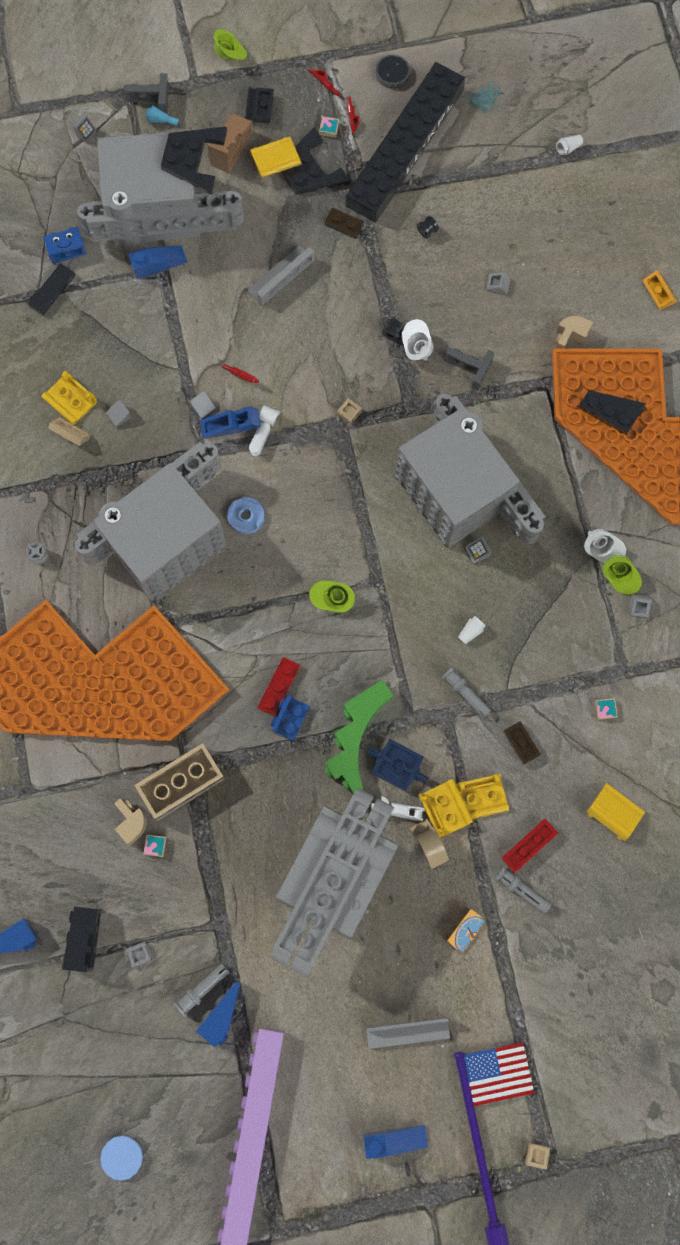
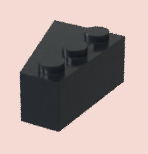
M74 907L73 911L70 912L69 923L71 925L67 933V945L62 970L94 971L102 909Z

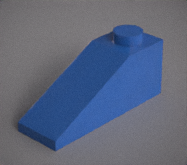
M182 246L143 248L128 253L137 279L188 263Z
M22 919L0 933V954L23 950L28 952L37 946L35 943L40 939L28 919Z
M238 981L196 1030L214 1048L218 1044L222 1046L229 1038L227 1032L230 1030L240 989Z
M425 1125L363 1133L366 1159L386 1157L428 1147Z

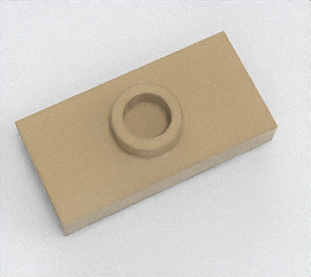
M60 417L50 422L48 429L61 435L65 440L71 441L78 446L89 441L90 434Z

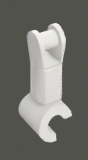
M265 405L262 407L260 412L261 427L257 428L254 438L249 445L252 456L260 455L271 426L275 425L280 411Z
M382 796L380 800L389 804L388 800ZM391 802V805L394 807L391 816L423 822L422 813L425 812V808ZM373 803L370 805V812L374 806ZM409 810L415 811L414 816L409 815Z

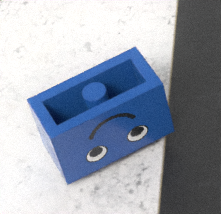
M78 227L68 228L65 231L54 232L44 236L52 264L87 254Z

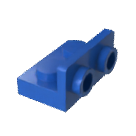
M288 695L286 699L283 698L279 705L281 711L278 716H274L270 725L273 727L272 732L294 742L310 706L292 698L291 695Z

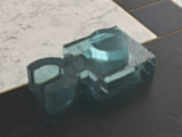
M493 81L489 83L487 90L482 88L471 100V104L483 113L494 104L496 97L501 91V87H498L496 90L492 89L494 86Z

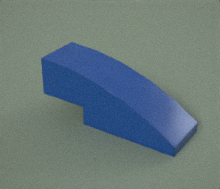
M251 406L237 411L228 410L200 420L203 438L225 436L261 427L258 409Z

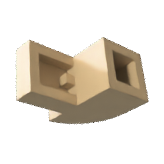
M569 316L563 319L556 332L558 334L555 340L556 348H565L569 339L583 345L593 322L580 316Z
M120 798L114 804L127 819L116 827L115 831L127 845L131 846L144 833L146 816L140 808L133 812L135 809L128 800L124 802Z
M428 820L410 828L431 869L449 861L436 830Z

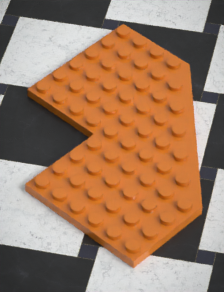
M553 348L552 373L555 421L670 525H680V417H666L662 349ZM588 390L646 403L627 435L578 408Z
M47 600L43 601L0 637V728L5 733L171 742L230 691L154 605L95 655Z

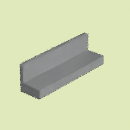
M298 246L249 288L248 292L263 306L314 261V251L310 247L304 250L301 246Z
M440 1017L366 1027L368 1048L449 1039V1018Z

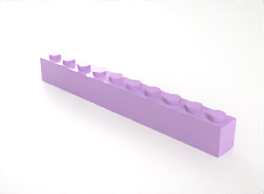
M259 1028V1032L254 1033L253 1045H256L255 1054L251 1053L249 1066H252L251 1075L247 1074L245 1082L248 1094L243 1096L241 1109H245L243 1118L239 1117L237 1131H241L240 1139L235 1140L233 1153H237L236 1161L231 1162L229 1175H233L232 1184H227L225 1197L229 1198L228 1206H223L221 1217L222 1220H225L224 1228L219 1229L217 1242H220L221 1245H247L284 1036L282 1031Z

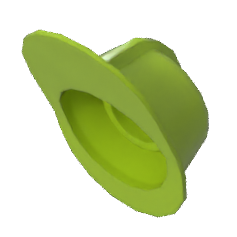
M218 29L214 32V51L217 56L225 61H231L232 59L243 60L247 57L246 50L232 33L224 29Z
M614 554L612 558L604 563L603 574L617 592L631 595L640 589L642 578L628 557L623 555L616 556Z
M324 580L315 583L311 587L309 599L318 609L343 613L353 607L355 594L344 583Z

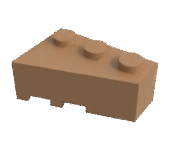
M234 113L222 126L227 127L224 146L208 144V157L210 158L211 166L229 174L253 132L252 121Z

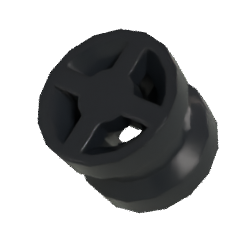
M427 216L424 222L417 224V229L422 237L428 239L431 233H436L439 230V226L433 217Z
M390 318L382 334L389 340L397 341L404 325L400 321Z

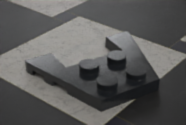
M227 127L169 133L161 162V169L213 195L216 177L198 173L205 143L224 146Z
M315 127L295 146L301 165L281 171L296 195L318 191L319 188L328 187L329 189L334 188L335 185L343 184L344 186L350 184V179L342 168L325 176L309 150L323 144V139Z

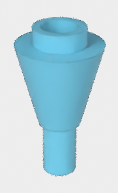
M154 105L147 109L146 118L148 123H168L178 126L179 119L168 116V114Z

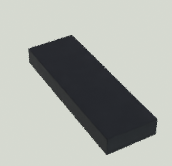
M60 263L28 302V306L44 316L76 276L75 272Z

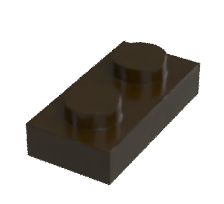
M332 207L324 225L357 239L364 226V221Z
M521 721L503 731L523 765L541 755Z

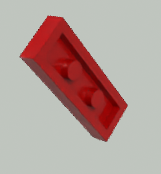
M285 657L282 658L257 707L258 710L273 717L277 714L282 699L285 698L301 667L300 664Z
M543 819L501 859L513 873H516L548 844L558 832L546 819Z

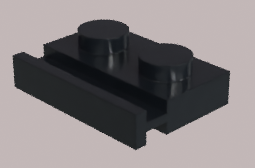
M249 87L245 119L270 124L274 89L259 87L252 89Z

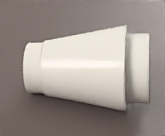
M581 135L560 138L556 143V149L560 155H568L583 144V138Z
M474 616L468 620L458 638L464 644H467L481 634L486 626Z

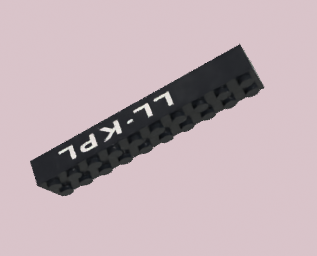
M438 62L434 63L346 194L347 208L375 223L378 221L464 91L466 77Z

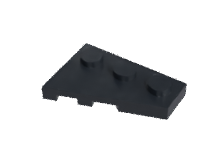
M588 390L578 408L627 435L646 403Z

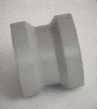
M33 542L26 548V555L32 563L42 564L46 561L48 553L41 543Z

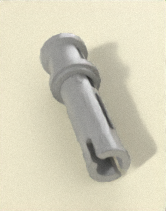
M454 666L441 677L453 687V691L462 695L482 718L491 711L466 684V679L462 678L455 671Z
M503 866L496 874L494 880L505 885L508 891H515L543 912V914H546L552 904L522 883V879L519 876H514L506 870V866Z
M222 963L193 990L188 989L186 991L187 994L182 999L173 1003L183 1017H186L187 1012L195 1005H199L200 999L216 984L230 974L227 969L219 974L225 968Z

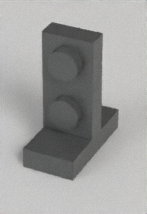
M160 73L159 86L152 84L124 85L127 102H158L159 109L167 114L169 95L167 73Z
M448 347L444 361L474 374L475 377L471 388L478 391L495 353L488 350L481 362L474 356L463 354L459 349Z

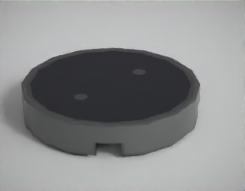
M387 55L378 61L376 65V78L381 85L387 88L396 86L398 88L409 79L410 67L403 57Z

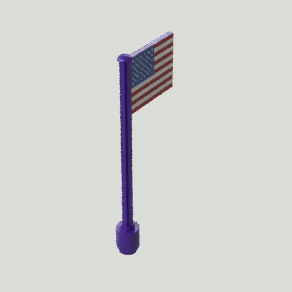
M523 1042L469 1054L461 1051L453 1054L456 1060L489 1218L488 1226L484 1228L488 1245L510 1244L506 1225L501 1223L497 1217L474 1106L534 1094Z

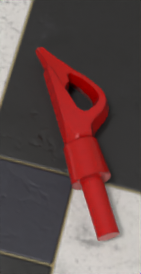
M308 70L328 91H332L337 97L340 95V92L334 88V85L327 80V73L325 71Z
M348 96L347 112L353 135L361 120L355 115L351 96Z
M226 364L222 366V368L230 371L232 375L238 376L247 382L259 383L255 376L235 366L230 367Z

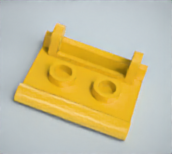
M290 136L250 150L261 178L301 165L300 158Z
M64 371L61 378L47 392L41 395L48 404L73 425L97 403V398L94 394L86 390L67 371Z
M501 773L456 784L472 819L509 811L501 781Z
M454 779L419 794V799L423 803L439 838L473 823Z
M608 783L603 786L601 792L586 811L589 818L594 817L615 833L618 840L623 839L624 841L630 837L645 814L643 809Z

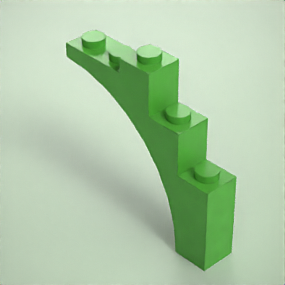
M383 680L343 704L344 710L342 712L348 721L352 720V722L334 733L335 739L333 741L339 750L343 749V751L325 762L326 768L324 771L329 779L334 778L337 781L343 778L344 780L341 781L346 791L351 790L353 795L357 788L363 790L358 769V753L363 733L375 714L393 699V694Z

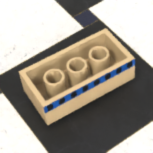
M202 743L134 786L153 818L159 821L219 784L225 778Z

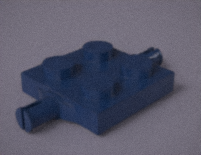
M390 738L381 751L370 746L366 752L377 758L376 765L371 774L404 792L407 791L410 783L415 779L424 784L429 779V777L419 772L424 756Z

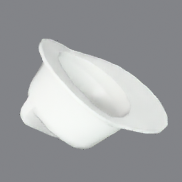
M415 319L408 322L402 332V341L406 355L411 360L423 359L426 361L433 351L429 329L422 320Z
M596 529L588 532L584 545L585 551L598 561L605 563L614 554L616 556L626 555L625 544L607 530Z

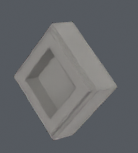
M146 941L126 949L132 968L152 961Z

